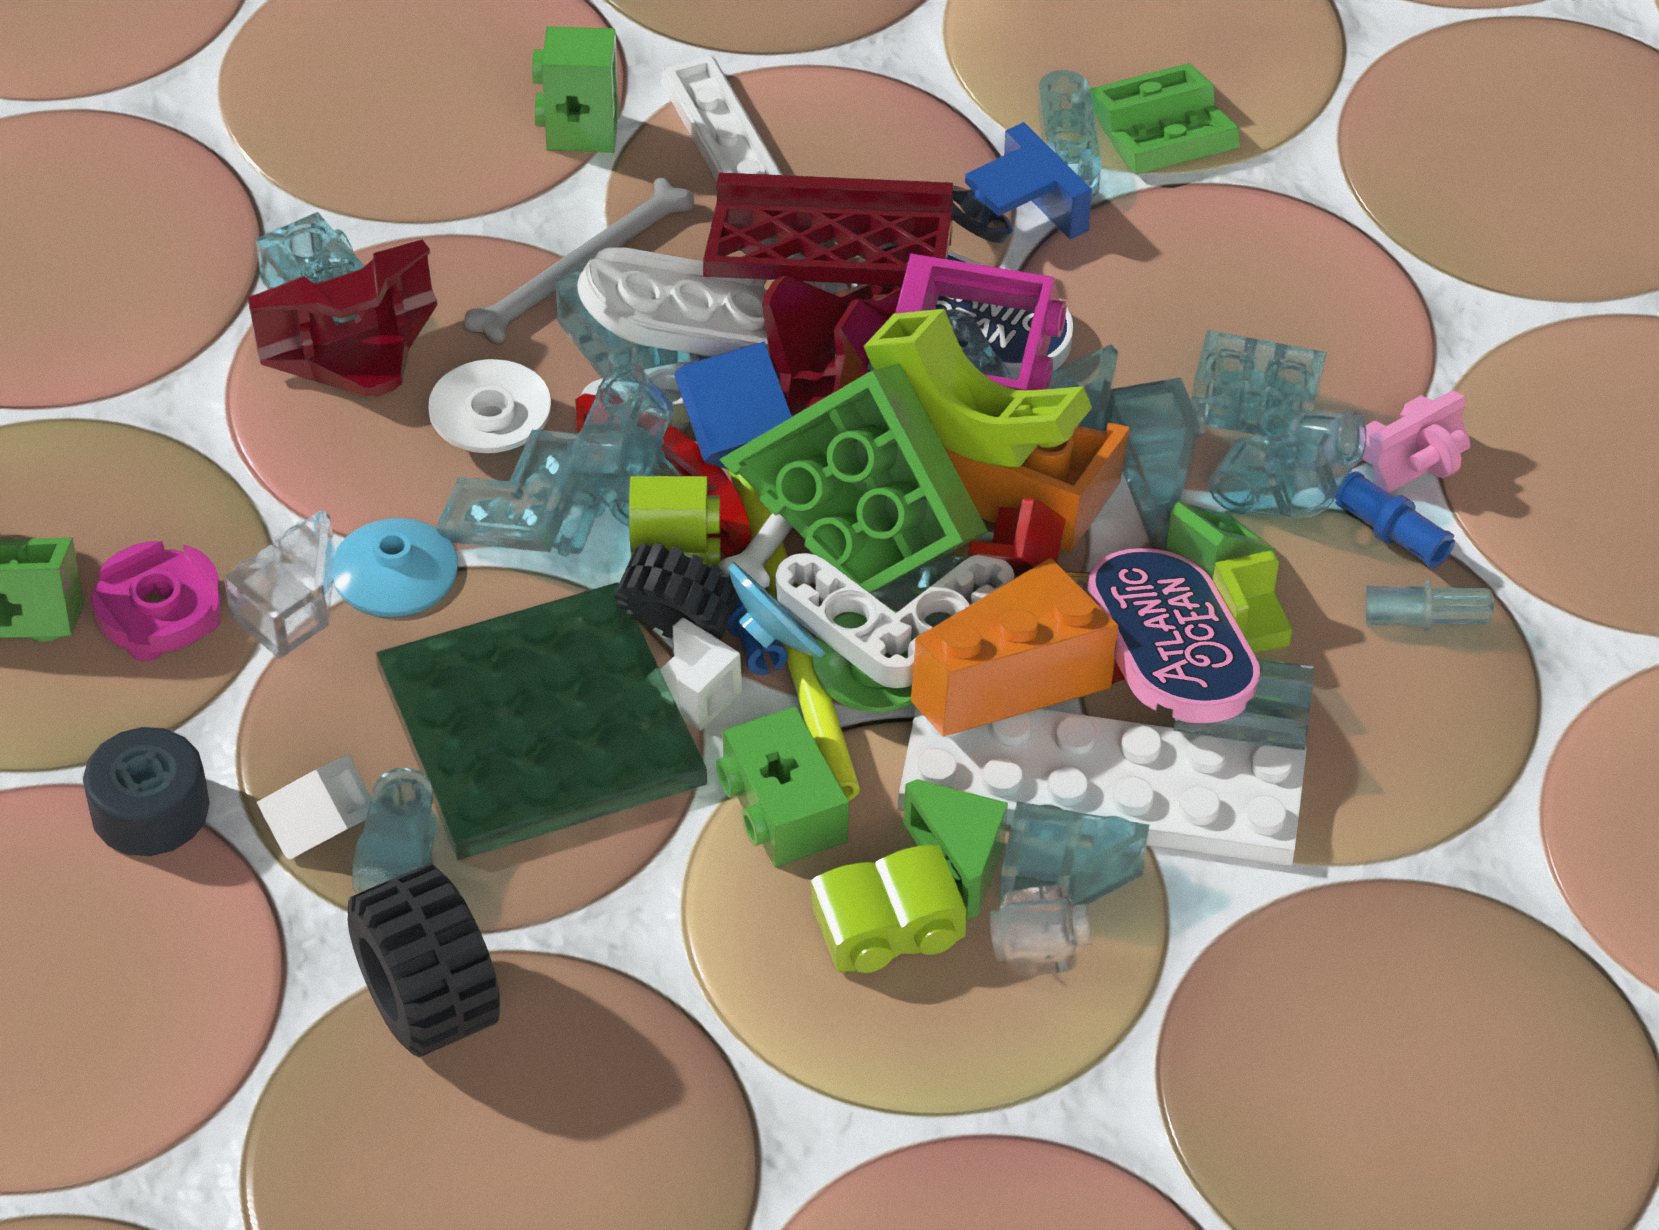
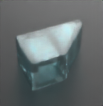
M1017 801L1002 864L999 905L1067 916L1143 875L1150 824L1133 822L1118 816L1104 817L1064 810L1050 804L1036 805Z

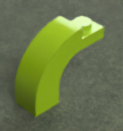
M945 309L894 313L864 345L873 370L897 364L901 365L943 446L977 462L1002 467H1020L1038 445L1043 448H1050L1069 440L1074 434V429L1092 409L1084 386L1043 390H1017L1003 386L985 376L969 361L962 351Z

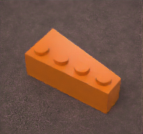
M1108 422L1105 432L1077 426L1074 429L1073 436L1058 446L1043 448L1038 445L1020 467L989 465L963 457L947 448L945 450L982 519L996 524L999 507L1021 509L1024 498L1038 499L1066 519L1060 549L1071 553L1121 483L1130 427Z

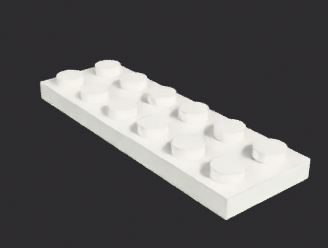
M916 707L899 789L898 809L904 810L905 784L919 779L1007 802L1006 825L1292 866L1307 747L1037 709L943 737Z

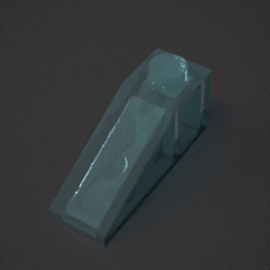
M1181 377L1110 389L1107 425L1109 422L1130 427L1122 472L1152 549L1166 551L1171 510L1177 501L1185 502L1194 463L1196 440L1198 436H1203L1205 429L1201 405L1198 400H1190Z

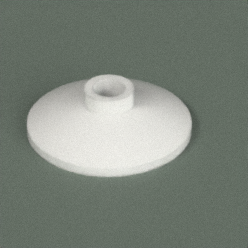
M485 359L463 364L445 374L436 383L430 394L428 409L432 426L448 443L471 452L497 453L520 447L531 441L543 430L550 417L551 398L545 382L531 369L507 360Z

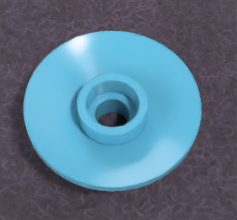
M407 518L382 519L358 528L341 542L332 560L333 583L341 598L347 604L363 613L388 618L414 615L437 604L451 590L458 571L456 551L447 536L430 524Z
M735 562L728 566L734 588L747 610V613L739 620V623L760 644L767 648L776 639L792 649L807 655L821 658L826 653L823 647L747 572Z

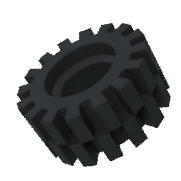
M645 543L640 544L639 548L636 547L616 589L614 599L618 600L617 605L620 609L628 610L626 614L633 620H643L642 626L651 631L657 628L663 631L662 636L667 638H673V625L681 618H685L721 640L739 600V596L731 581V577L720 575L722 569L714 564L709 566L703 564L704 558L693 554L692 558L684 555L683 549L672 547L671 551H668L663 544L654 543L651 547Z

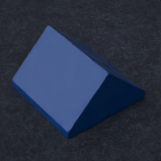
M765 342L683 365L674 374L703 460L706 463L728 469L719 459L792 417Z

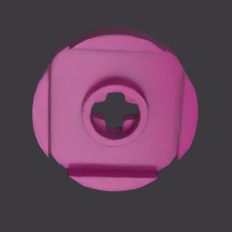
M148 541L127 547L109 558L100 569V581L95 590L92 587L91 594L95 620L104 636L117 646L126 648L132 658L140 661H151L157 659L163 653L186 647L206 633L214 631L221 623L222 616L220 609L222 595L219 577L211 560L196 548L183 544L184 552L164 550L163 541ZM153 591H156L160 596L172 594L166 600L158 603H149L146 599V595Z

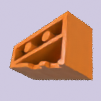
M1049 558L916 637L911 702L944 737L1110 689L1118 624L1052 558Z

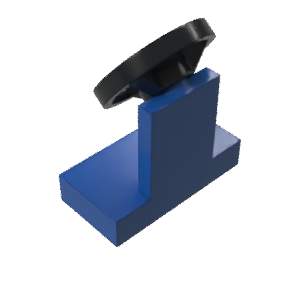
M1025 122L1005 131L1004 156L965 174V183L971 189H964L953 185V201L961 207L959 209L953 203V221L985 240L995 243L1006 242L1013 231V226L1004 213L1029 201H1032L1069 239L1089 231L1092 189ZM993 221L1000 230L990 228L988 225Z

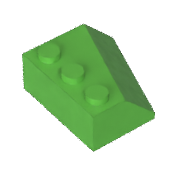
M900 364L868 372L719 459L734 475L740 474L761 495L759 500L775 516L780 514L806 540L805 546L814 555L825 559L870 594L941 559L989 532Z

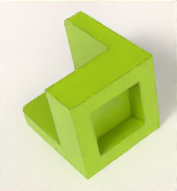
M1274 551L1215 562L1213 582L1253 653L1290 646L1292 627L1274 592L1279 561Z

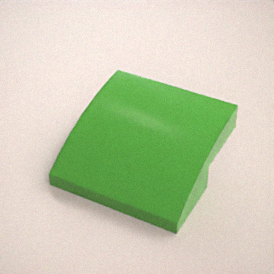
M1191 63L1088 89V100L1101 127L1120 157L1136 175L1240 148L1239 127L1215 106L1214 84Z

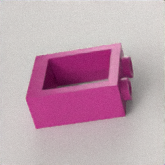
M910 254L896 313L935 310L938 296L1034 311L1018 380L984 375L1012 389H1049L1053 371V358L1047 356L1051 336H1061L1067 309L1066 301L1059 300L1054 277Z

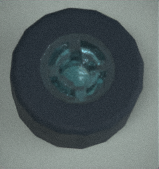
M140 727L127 730L101 743L87 760L83 784L94 831L107 846L127 855L154 856L167 853L192 840L206 822L210 801L204 768L199 751L184 736L165 728Z

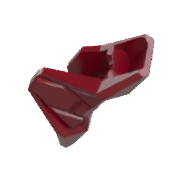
M421 239L373 253V259L360 270L321 283H312L306 276L247 297L261 365L366 397H377L394 391L395 388L402 385L410 347L438 305L432 290L428 263L430 248ZM359 313L354 319L347 322H336L332 319V316L345 318Z
M789 275L779 276L771 283L764 294L762 302L769 353L792 417L869 372L867 367L870 360L864 345L896 313L902 286L882 287L880 285L862 284L832 294Z

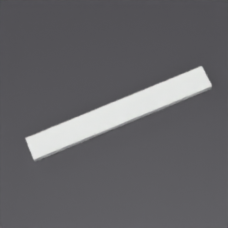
M713 55L661 69V84L716 182L719 172L782 175ZM775 238L760 241L765 246L778 242ZM797 253L786 259H804L806 257ZM803 281L832 294L849 289L846 283ZM870 362L867 367L869 372L873 370Z

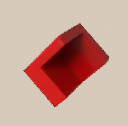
M1024 498L1021 509L999 507L992 543L970 541L967 554L971 557L980 555L1005 560L1012 567L1014 576L1024 574L1049 558H1052L1057 563L1066 519L1038 499Z

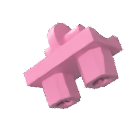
M1454 390L1433 401L1420 395L1405 404L1404 409L1400 413L1401 419L1388 426L1373 421L1360 428L1357 433L1360 458L1373 465L1375 484L1390 493L1428 471L1441 478L1448 477L1457 472L1461 467L1460 453L1471 448L1470 438L1462 420L1463 410L1466 406L1465 396Z

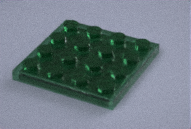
M618 582L376 652L378 671L457 861L707 785L706 765L638 622L626 614L628 610L620 609L617 605L618 600L614 599V594L619 585Z

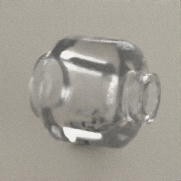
M1062 885L1009 891L1002 897L1000 909L990 911L991 937L997 964L1007 963L1011 972L1017 977H1031L1073 970L1079 962L1080 946L1092 945L1087 905L1074 906L1069 891Z

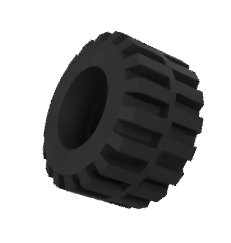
M428 863L350 897V900H348V929L361 973L389 1030L411 1054L418 1058L490 1027L499 1021V986L487 946L460 892L438 868Z

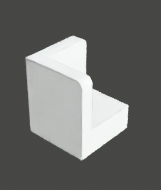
M681 618L672 627L674 657L644 684V693L701 731L742 693L740 653L687 619Z
M349 754L315 769L256 802L283 854L288 859H292L380 813Z

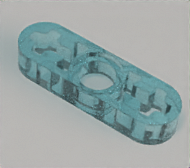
M1068 70L1054 71L1045 75L1039 84L1038 114L1042 140L1067 165L1078 163V176L1092 189V200L1100 190L1102 163L1090 85L1086 78L1076 72ZM1060 97H1067L1070 108L1061 109ZM1063 131H1072L1081 134L1083 138L1078 141H1065L1055 135Z

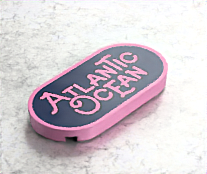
M1132 548L1116 551L1103 557L1093 566L1089 575L1087 594L1118 624L1115 660L1133 694L1143 704L1155 711L1157 710V704L1173 709L1172 718L1189 723L1221 722L1236 717L1246 709L1247 701L1250 699L1253 701L1257 691L1260 676L1259 663L1213 580L1205 570L1183 556L1150 548Z

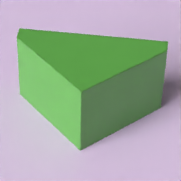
M1179 501L1171 510L1166 551L1193 561L1205 570L1212 580L1215 562L1266 551H1275L1276 549L1229 514Z
M916 779L905 784L904 826L918 846L940 845L967 909L966 920H969L980 913L1004 847L1008 803Z

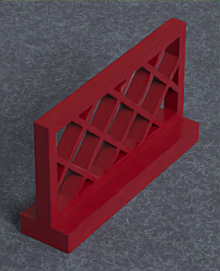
M719 172L716 183L717 203L703 258V277L775 280L779 276L789 275L806 282L902 286L908 265L906 263L909 261L910 254L947 259L948 249L951 246L953 234V182ZM768 238L778 240V242L769 246L760 243V241ZM828 240L838 243L828 249L819 245ZM886 243H892L897 246L887 252L879 248V246ZM739 250L746 254L742 257L727 256ZM797 253L806 257L804 259H786ZM859 256L866 261L847 262L846 260Z

